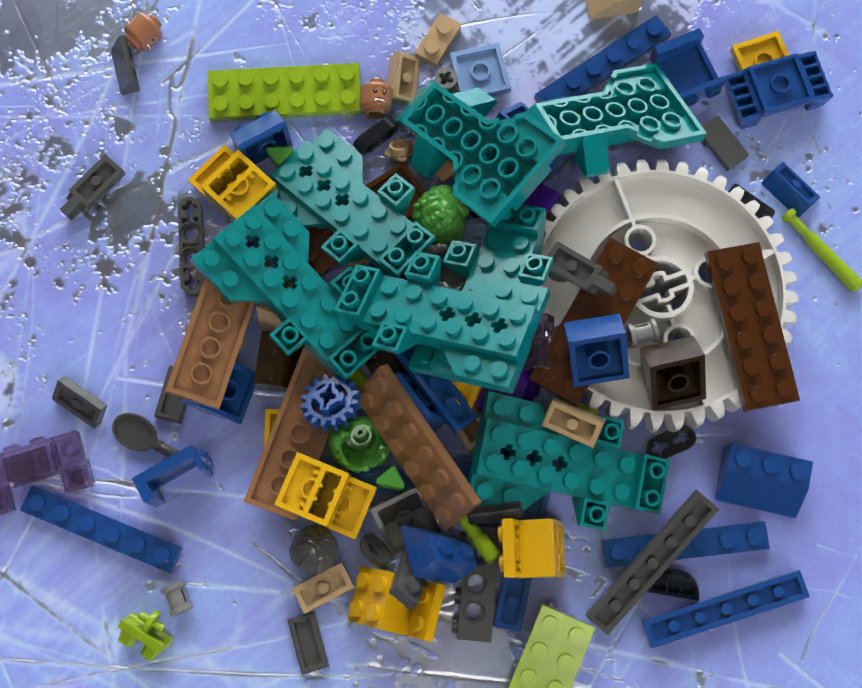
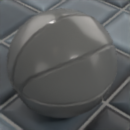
M316 525L306 526L299 530L292 538L289 554L291 561L297 569L307 574H321L330 569L335 563L338 555V544L336 538L328 529Z

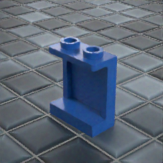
M700 28L655 45L649 57L652 64L657 63L688 107L696 104L699 99L706 96L707 98L717 96L721 93V89L726 82L724 76L718 77L701 44L704 35Z
M191 444L131 479L143 502L157 508L166 503L159 489L161 486L195 467L204 475L211 477L214 475L211 470L214 467V463L207 452H204L202 448L197 449Z

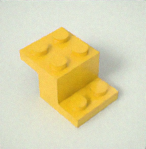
M225 144L188 179L189 183L224 216L230 215L235 220L252 206L260 204L277 188L276 183L242 152L237 150L234 153Z
M297 452L274 505L356 540L377 487L355 479L345 471Z
M502 519V526L498 527V539L500 543H503V555L499 556V568L501 572H504V578H566L564 527L562 521L556 519Z
M360 566L352 602L349 606L347 621L433 642L446 585L425 581L418 605L410 610L389 593L395 576L394 572Z

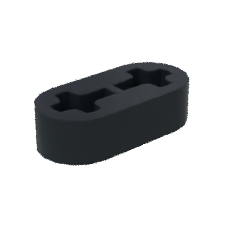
M391 116L385 117L357 137L353 146L361 155H367L395 135L399 130V125Z
M683 425L677 432L666 431L647 442L645 447L646 455L663 459L670 458L691 448L696 442V434L691 427ZM679 431L683 435L688 434L687 445L683 442L673 443L672 440L680 436ZM654 442H657L658 445L668 444L669 447L662 450V456L658 452L653 453Z

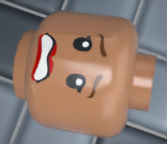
M139 13L125 25L126 34L124 36L135 50L148 51L162 39V32L160 30L162 24L153 14L147 16L144 13Z
M378 78L371 79L362 85L359 103L361 111L372 119L384 118L392 110L393 89L384 80Z

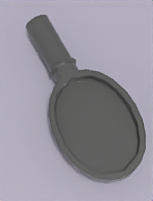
M123 413L118 415L113 421L112 433L121 445L128 449L146 451L153 448L156 452H160L167 457L179 452L164 443V441L157 439L155 427L148 419L141 415Z

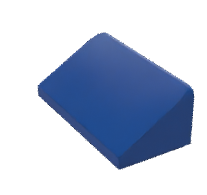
M784 162L771 171L762 181V185L788 210L792 208L796 210L798 218L820 198Z

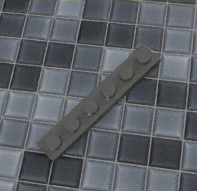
M696 489L587 611L586 617L604 633L609 635L720 509Z

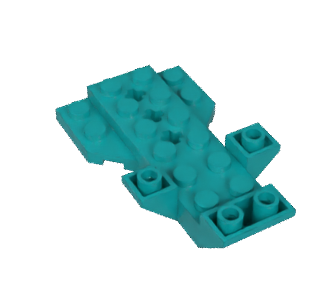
M657 63L613 70L604 92L543 100L540 103H535L524 112L565 140L567 145L558 155L576 152L574 161L585 178L609 173L610 167L607 150L609 145L637 140L660 150L704 141L707 134Z
M435 81L427 82L394 119L401 128L409 134L416 136L410 166L429 181L448 160L453 164V171L455 172V184L453 185V195L455 198L494 228L510 209L516 212L552 171L549 167L550 163L567 144L563 138L527 113L515 114L514 118L504 120L499 118L488 120L485 116L498 102L479 87L452 94Z
M326 128L312 143L308 140L303 142L280 167H277L270 174L272 181L277 185V188L272 193L278 197L305 228H328L334 233L321 248L340 265L365 258L384 274L399 277L408 268L415 251L423 253L436 239L433 234L416 221L412 223L404 216L415 193V187L395 173L377 191L378 195L375 194L364 183L365 161L363 155Z
M272 193L260 204L252 206L217 234L210 244L191 258V262L227 302L239 303L241 301L267 305L283 322L269 334V337L287 356L304 345L322 366L346 380L378 351V349H374L371 346L377 334L365 331L334 311L354 269L349 266L328 285L308 264L309 231L278 197ZM247 242H255L257 244L256 248L253 246L248 248L246 246ZM266 261H272L275 264L274 268H266ZM285 281L292 282L294 289L291 287L284 288Z
M521 205L516 212L510 209L494 228L487 223L489 229L480 250L477 244L452 240L442 263L467 279L462 291L470 292L495 278L533 286L545 284L554 262L553 257L541 255L544 244L546 209ZM417 344L408 364L412 372L475 385L457 380L442 349ZM530 344V347H529V349H528V352H527V354H526V357H525V359H524V362H523V364H522V367H521V369H520V372H519V374H518V377H517V379H516V381H515V384H514L513 389H512V391H511L510 394H513V392H514V390H515V387H516L517 382H518V380H519L520 374H521V372H522V369H523V367H524V364H525V362H526V359H527V357H528V354H529V352H530V349H531V347H532V344Z
M415 251L405 272L407 280L385 276L380 269L356 264L334 311L365 331L377 334L371 345L374 349L400 354L417 344L442 349L457 380L511 393L551 295L548 288L498 278L470 292L439 287L441 257Z
M490 391L485 392L468 478L469 484L482 501L479 505L487 506L520 501L524 511L549 492L572 497L577 525L602 531L606 530L610 505L661 514L670 460L616 449L621 446L625 421L597 415L606 419L594 448H591L541 426L546 412L540 403ZM507 447L506 450L509 451V454L503 459L504 455L500 454V450ZM527 454L534 456L533 462L530 463L529 460H526ZM553 460L559 461V468L552 466Z

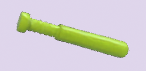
M792 208L781 218L782 221L790 223L805 239L804 242L850 292H856L862 287V279L815 232H811L796 216L797 212L795 209Z

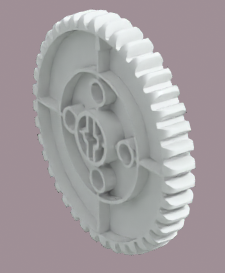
M645 159L637 160L632 172H630L629 167L624 162L618 163L612 176L610 173L595 176L593 182L585 177L578 180L576 192L570 189L563 191L560 197V204H554L546 215L544 244L541 253L543 256H547L558 241L596 263L611 237L631 249L633 248L630 246L629 240L636 239L641 241L645 245L646 250L637 252L659 263L626 320L624 329L626 332V324L638 325L654 318L658 325L660 341L657 343L649 341L637 344V347L631 348L626 335L630 378L591 384L584 394L588 398L586 406L596 410L600 406L606 408V417L616 419L620 414L625 415V426L630 430L634 429L642 418L644 419L647 431L652 433L661 427L663 419L666 428L670 432L680 430L684 420L689 427L695 429L704 423L705 417L711 422H716L723 418L725 410L734 412L742 407L712 284L704 282L698 273L701 270L709 273L704 255L707 251L760 242L786 347L791 344L793 338L786 329L797 323V315L788 309L798 302V294L794 291L786 290L797 281V277L791 271H783V268L792 261V257L788 252H777L776 248L784 241L782 234H768L767 230L774 221L770 216L758 219L754 214L759 209L760 204L756 200L743 204L740 200L744 195V190L739 186L730 193L726 191L727 178L720 175L713 183L707 181L708 171L703 167H700L695 175L688 174L689 167L685 162H679L676 169L670 171L666 159H659L654 169L650 170L648 163ZM547 277L545 284L539 286L548 288L551 295L535 332L537 336L531 342L530 352L538 354L546 350L580 291L579 287L568 281L556 282ZM653 290L654 294L647 296L650 293V291ZM666 291V293L661 298L660 293ZM678 300L677 308L673 311L669 303ZM671 335L678 336L680 339L694 336L705 354L706 399L652 411L641 372L640 348L668 342V336Z

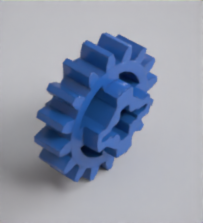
M335 373L330 379L327 374H323L322 381L314 378L313 382L315 385L313 387H305L308 395H301L300 397L304 403L300 405L306 421L308 423L311 422L314 429L321 426L324 432H327L330 426H333L334 430L338 431L339 424L341 423L346 427L349 426L347 419H356L357 416L354 410L361 409L359 403L361 395L354 381L350 382L349 378L346 380L342 378L340 380L339 375ZM341 390L346 392L348 396H345L344 393H341ZM314 408H317L318 412H321V414H317L314 411Z

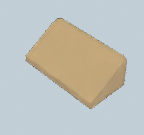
M397 51L390 56L386 84L390 85L393 89L392 104L407 106L416 95L420 58L401 51Z
M554 398L550 403L541 426L594 448L606 419L563 400Z

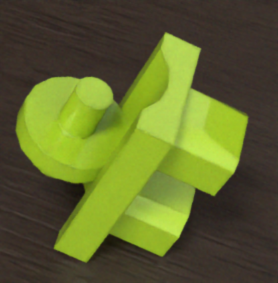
M155 610L151 615L144 611L139 615L131 612L117 626L121 629L118 641L125 646L131 647L139 640L145 644L140 652L141 656L151 662L171 645L174 637L164 632L166 626L159 622L161 612Z

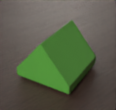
M267 147L268 157L276 168L280 167L294 152L293 147Z
M395 465L377 478L376 483L378 487L401 492L405 489V484Z

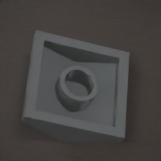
M415 486L369 507L392 556L403 551L405 547L400 531L402 525L441 532L432 511Z

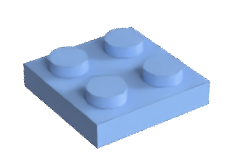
M499 42L450 53L452 68L457 74L459 92L477 87L491 97L511 92V85Z

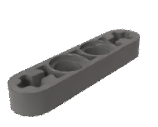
M185 197L178 204L180 284L186 295L198 297L205 277L201 272L198 273L199 270L194 265L186 264V257L191 253L197 254L205 248L204 212L198 199ZM191 204L197 209L192 211L194 222L190 221L187 211H184L189 209ZM188 229H197L199 234L195 240L189 241L185 239V232ZM189 272H194L196 281L200 283V285L195 286V290H191L187 286V284L192 283V275Z

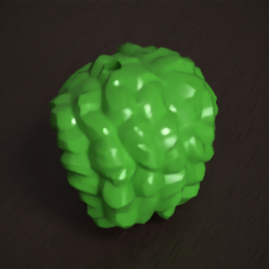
M446 184L432 186L413 205L414 209L411 218L436 237L431 245L446 244L450 246L452 240L460 241L465 233L464 225L467 224L465 217L469 214L470 210L455 198L451 186Z
M357 416L356 419L348 418L349 426L346 427L341 423L339 424L338 431H335L333 426L329 430L328 450L333 457V461L339 463L345 469L355 473H360L361 471L368 472L371 467L375 468L377 465L382 466L386 463L389 447L367 416Z

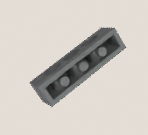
M479 526L499 550L498 528ZM461 531L460 539L469 541L472 549H474L475 546L466 532ZM498 558L489 564L485 560L482 563H477V567L462 578L461 588L456 587L454 604L459 605V616H453L452 633H457L458 640L491 643ZM473 575L480 576L483 580V588L478 592H474L468 587V579ZM471 603L477 604L481 609V615L476 620L468 619L465 614L466 607Z

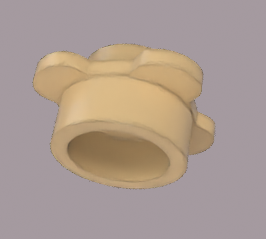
M395 139L389 143V150L385 151V156L387 158L392 157L397 162L407 161L409 155L413 154L414 147L410 146L409 141L405 139Z

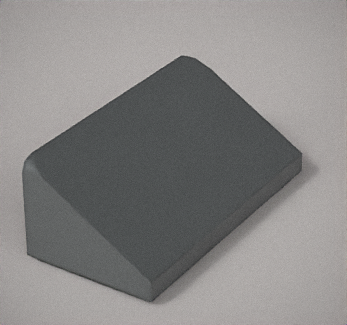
M120 35L112 47L111 54L120 93L126 95L138 92L140 87L130 46L125 36Z

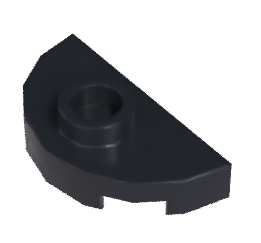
M666 569L647 591L699 601V586L695 578L689 573L678 569Z

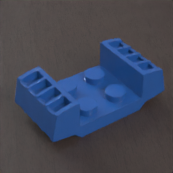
M816 51L788 55L749 66L742 71L724 76L726 79L724 87L740 129L756 126L762 117L803 105L806 111L824 106L834 96Z

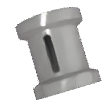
M448 67L439 69L435 74V82L450 93H456V72Z
M654 318L638 325L626 324V335L631 348L637 347V344L649 341L654 343L660 341L658 325Z
M185 581L175 583L161 590L162 595H165L171 609L169 612L171 617L194 608L193 604L189 602L184 589L186 586Z

